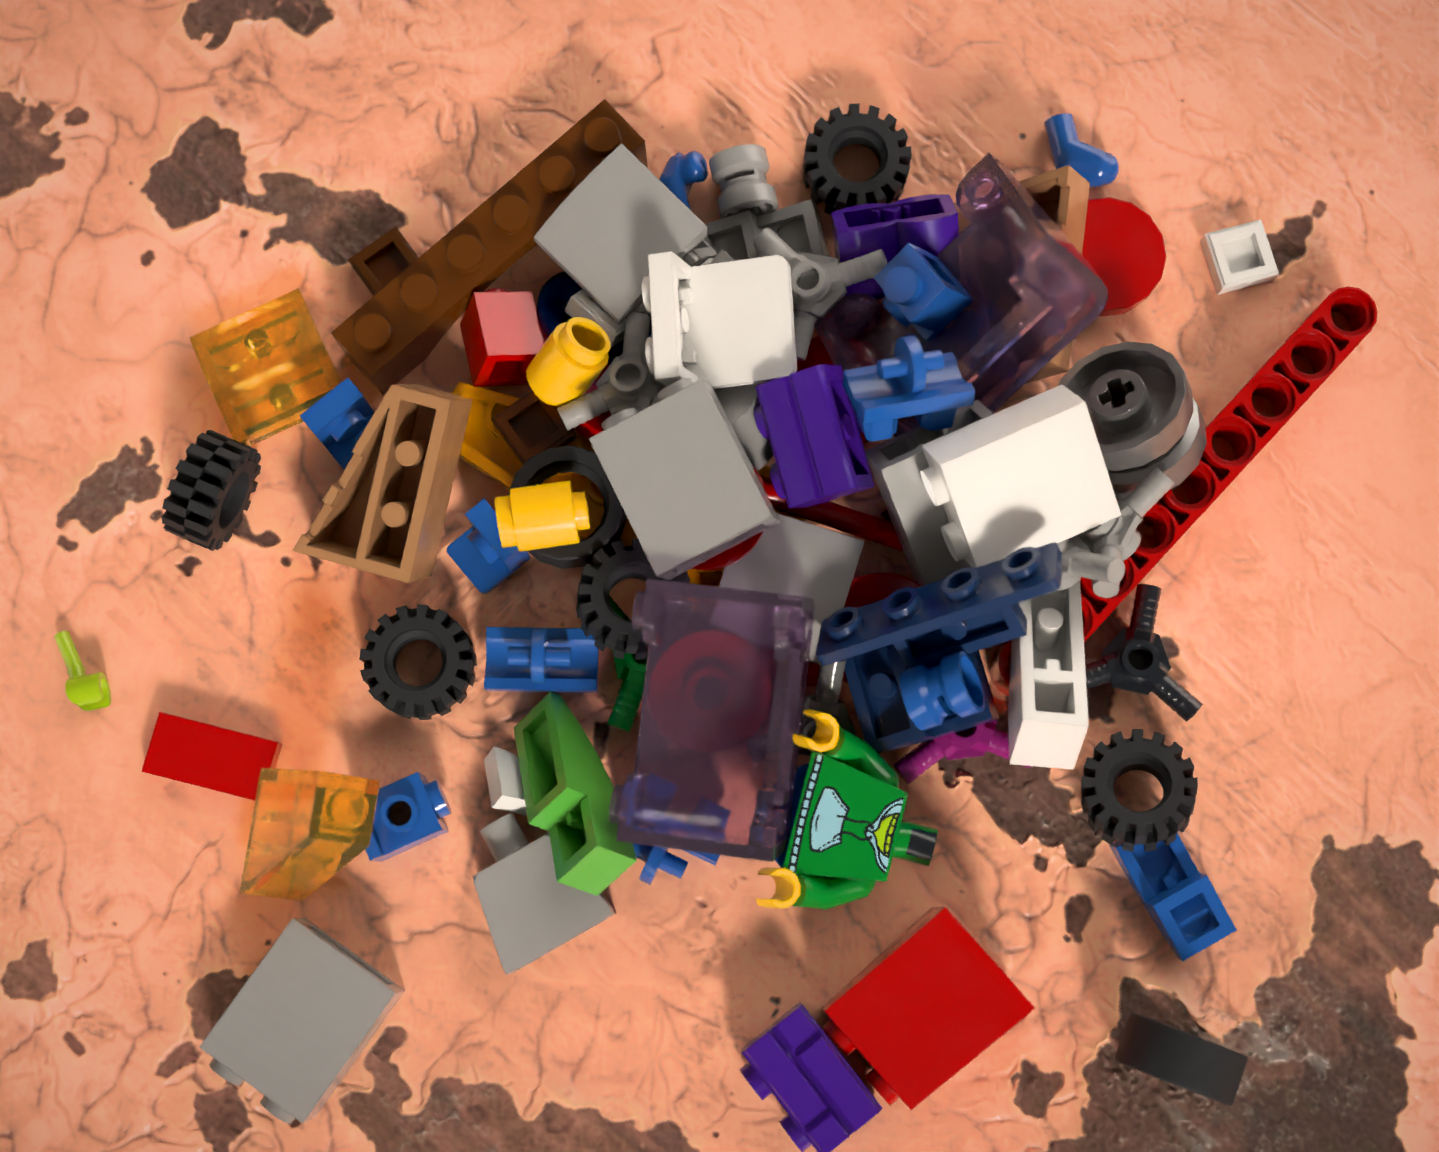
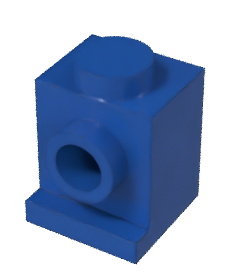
M908 243L874 277L883 289L886 297L882 302L890 314L906 327L912 324L928 342H931L974 301L937 256L911 243Z
M419 772L360 798L356 797L346 802L370 861L382 862L449 832L443 817L452 814L446 795L437 779L428 783L425 775ZM398 802H406L411 808V818L406 824L397 826L391 820V809Z

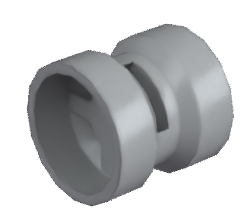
M756 144L733 146L716 153L710 158L709 166L712 180L720 185L721 195L717 199L721 219L748 210L755 216H759L778 209L775 188L767 183L766 179L770 165L766 149L763 146Z

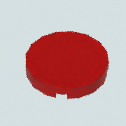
M1111 197L1088 200L1076 303L1077 310L1101 317L1125 314L1145 301L1162 279L1167 258L1163 235L1151 216L1133 203Z

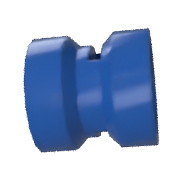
M965 651L944 656L938 666L928 668L925 665H918L903 670L900 674V689L904 705L909 717L919 730L940 726L947 716L957 714L960 717H968L983 712L985 708V696L980 676L973 661Z

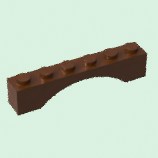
M604 99L333 330L331 334L345 355L382 395H385L391 384L400 382L431 354L442 337L467 309L474 292L485 291L508 268L538 245L534 241V236L570 193L621 143L648 168L645 140Z

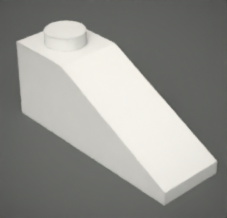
M1080 580L1070 588L1053 591L1019 602L1027 618V635L1013 639L1011 643L1008 699L1009 764L1074 769L1089 727Z

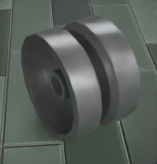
M1127 341L1101 347L1078 360L1061 378L1058 386L1064 385L1086 403L1117 501L1124 500L1156 466L1175 483L1171 488L1173 489L1180 485L1199 465L1207 444L1205 422L1198 404L1192 397V389L1185 371L1173 354L1154 344Z

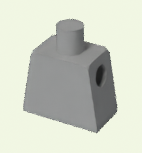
M513 813L497 819L480 830L496 863L475 874L473 881L506 975L516 972L616 914L614 908L602 893L596 896L557 882L549 833L529 844Z

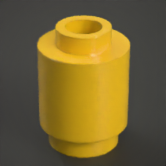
M573 317L568 322L559 324L527 367V381L534 394L542 402L561 407L583 396L608 363V352L611 343L607 333L597 323L584 317Z
M571 480L510 489L509 496L495 497L497 525L503 548L518 546L519 552L577 544L580 543L579 530L591 529L585 491L573 492Z

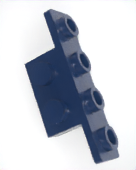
M1056 542L1037 548L1024 547L1012 552L1004 559L977 568L965 567L949 574L945 579L918 588H902L893 592L885 599L858 608H842L822 621L816 656L821 665L826 666L893 644L906 668L909 669L918 665L928 667L940 663L944 656L959 651H965L969 654L1027 635V618L1019 602L1056 591L1061 587L1062 553Z

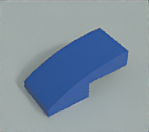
M1178 833L1176 834L1175 841L1165 846L1163 841L1157 842L1155 851L1145 852L1144 845H1134L1133 852L1122 850L1123 842L1119 840L1114 842L1112 846L1109 845L1142 904L1179 960L1185 961L1237 931L1208 876L1197 870Z

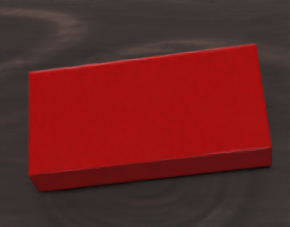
M159 712L141 772L266 803L282 743Z

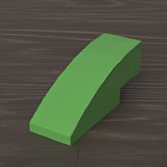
M550 691L514 727L528 824L549 831L557 882L598 896L637 861L629 826L617 793L600 757L562 697Z

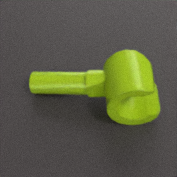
M69 631L57 633L54 638L69 676L65 684V692L68 699L84 711L110 706L111 691L105 674L98 672L86 675L85 668L82 665Z

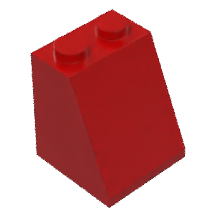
M931 907L821 1007L831 1019L822 1029L847 1057L856 1049L873 1067L864 1077L889 1106L900 1098L912 1110L1035 1009V1006L946 907Z

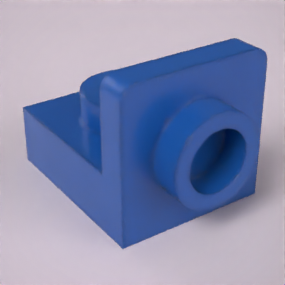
M346 378L302 413L300 417L345 470L354 455L351 451L375 412L353 382Z
M484 498L465 513L472 527L447 547V553L481 594H488L531 558L527 551L519 552L518 546L502 547L496 511Z

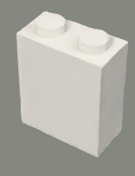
M1062 384L922 445L929 468L921 471L923 483L934 505L937 507L943 504L949 521L948 524L941 526L944 541L956 562L965 559L972 568L1004 559L1020 548H1037L1052 542H1062L1121 516L1086 403Z

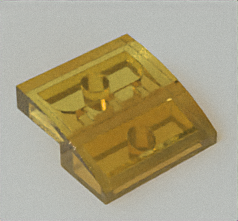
M299 288L189 337L201 369L233 440L247 446H252L304 422L300 415L343 382Z

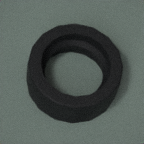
M576 446L550 447L530 457L514 475L510 489L540 485L546 479L558 473L568 472L586 476L598 486L604 500V513L600 525L590 536L580 540V543L528 551L540 562L561 569L585 567L586 563H592L593 555L601 548L605 553L610 551L611 543L620 540L627 519V515L596 453Z
M1136 1013L1129 1014L1114 1058L1116 1062L1228 1106L1233 1105L1248 1060L1247 1056Z

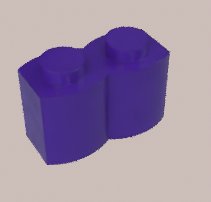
M921 195L902 199L891 204L873 203L856 205L831 213L835 257L839 263L882 249L888 264L908 243H911L937 256L957 280L962 278L958 211L950 195ZM874 278L847 286V293L844 295L854 297L860 301H876L885 297L882 287Z

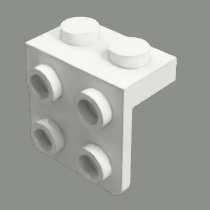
M672 251L648 255L649 275L644 276L642 279V297L647 312L651 313L653 337L646 339L645 356L648 369L651 374L655 375V380L668 386L685 378H691L693 383L704 379L713 389L766 383L789 376L797 371L791 267L785 258L780 255H771L691 267Z

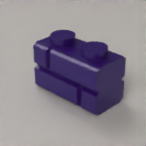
M816 365L755 387L760 402L754 407L755 423L760 434L765 439H770L776 461L770 468L771 481L778 496L786 499L788 508L818 505L875 486L852 402L843 387L842 366Z
M801 1002L792 1007L741 1049L748 1063L739 1069L762 1100L771 1093L774 1094L788 1113L779 1120V1123L801 1152H804L811 1145L817 1152H831L883 1109Z

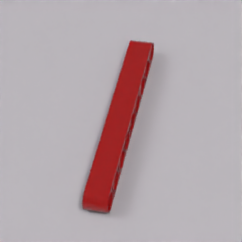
M1350 286L1338 288L1332 292L1205 427L1207 444L1199 465L1184 480L1195 491V504L1190 505L1180 502L1173 495L1171 489L1142 517L1143 521L1141 523L1147 524L1155 532L1156 546L1149 549L1139 545L1129 558L1123 560L1125 573L1119 582V592L1115 596L1103 598L1093 592L1091 579L1081 577L1080 588L1084 642L1371 332L1377 322L1378 311L1375 301L1367 292ZM1331 311L1339 312L1346 316L1351 325V332L1343 331L1336 327L1332 322ZM1292 353L1302 354L1308 358L1313 368L1311 375L1304 374L1296 369L1292 363ZM1252 395H1261L1267 398L1273 405L1274 417H1264L1257 413L1251 401ZM1212 437H1221L1231 443L1235 451V459L1233 461L1223 460L1216 455L1211 444ZM1012 640L1006 641L996 652L990 665V676L993 684L998 691L1006 696H1009L1010 680L1007 658L1011 653Z

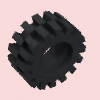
M860 103L849 104L847 114L842 115L840 107L830 110L828 121L821 117L815 123L814 133H809L806 140L803 180L806 189L811 187L810 198L814 203L818 205L823 201L826 204L825 213L831 215L836 210L851 206L873 203L891 204L893 199L899 200L907 181L912 153L911 146L906 147L908 139L904 128L898 131L895 130L897 119L890 113L882 120L878 118L880 110L878 107L870 105L868 114L859 113ZM847 145H864L876 154L879 161V169L872 178L866 181L852 182L846 180L837 172L834 166L833 159L836 153Z
M207 430L206 434L201 433L197 436L196 445L191 443L186 449L187 458L185 461L180 459L175 468L178 474L175 479H170L167 490H170L171 493L163 501L162 509L166 511L161 516L162 523L165 524V531L211 551L222 548L223 541L227 543L232 537L233 527L238 529L242 522L241 514L244 510H248L252 502L248 499L250 494L256 491L258 482L254 481V479L260 474L261 465L258 464L261 460V455L257 453L258 450L212 430Z
M633 538L631 546L625 547L623 546L622 539L612 542L610 551L606 553L601 548L593 555L592 563L590 565L586 563L578 585L576 611L577 618L582 620L581 629L585 636L592 635L595 638V647L602 652L608 647L614 650L613 657L624 659L625 653L634 654V660L645 659L647 652L653 651L655 656L661 653L666 648L667 643L673 642L678 638L689 613L692 591H688L690 578L687 571L670 580L657 577L638 538ZM629 578H636L647 582L657 595L658 606L654 613L640 621L626 620L617 615L611 607L609 593L618 582Z
M417 604V608L409 609L406 605L396 608L397 613L391 617L385 613L377 620L380 626L375 631L369 629L365 639L369 642L366 649L360 650L359 659L364 662V669L360 670L363 681L370 688L368 690L369 693L385 708L408 719L414 717L420 720L432 719L431 716L440 714L443 716L451 712L450 707L456 702L461 704L467 697L464 693L469 685L473 687L476 678L473 670L474 666H477V656L473 652V643L469 635L448 613L440 609L437 611L433 610L428 605ZM414 640L433 642L438 646L442 655V667L438 676L430 683L422 686H412L404 683L396 670L398 653L407 643Z
M1132 729L1131 738L1124 739L1120 731L1111 735L1109 745L1106 746L1101 741L1094 747L1092 759L1087 757L1081 781V806L1083 814H1088L1089 826L1094 832L1100 829L1103 832L1102 840L1111 846L1116 839L1123 842L1122 850L1133 852L1134 845H1144L1145 852L1155 851L1157 842L1163 841L1165 846L1175 841L1177 832L1181 831L1183 833L1189 825L1198 790L1197 777L1193 778L1195 767L1190 757L1183 760V748L1174 741L1170 747L1164 744L1165 735L1154 731L1151 740L1143 738V729ZM1142 770L1155 776L1163 788V798L1160 803L1150 810L1140 812L1129 810L1121 805L1115 797L1113 786L1122 774L1128 771Z

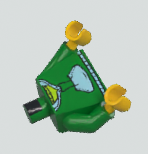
M810 709L804 710V715L810 716L815 720L816 732L811 739L793 734V742L797 746L819 751L823 754L812 751L783 868H761L758 871V875L771 876L776 883L775 894L770 899L756 898V903L759 906L769 908H788L794 906L828 910L868 897L873 891L876 882L887 881L892 858L929 867L938 829L902 820L908 793L899 789L898 773L868 742L839 727L836 719L830 714Z

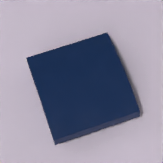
M893 644L846 659L844 671L864 741L868 742L880 754L1000 719L979 650L968 655L977 669L985 696L983 712L968 717H960L957 714L945 717L942 725L927 730H919L914 725L904 705L900 689V674L907 668ZM940 663L928 666V668L938 666Z

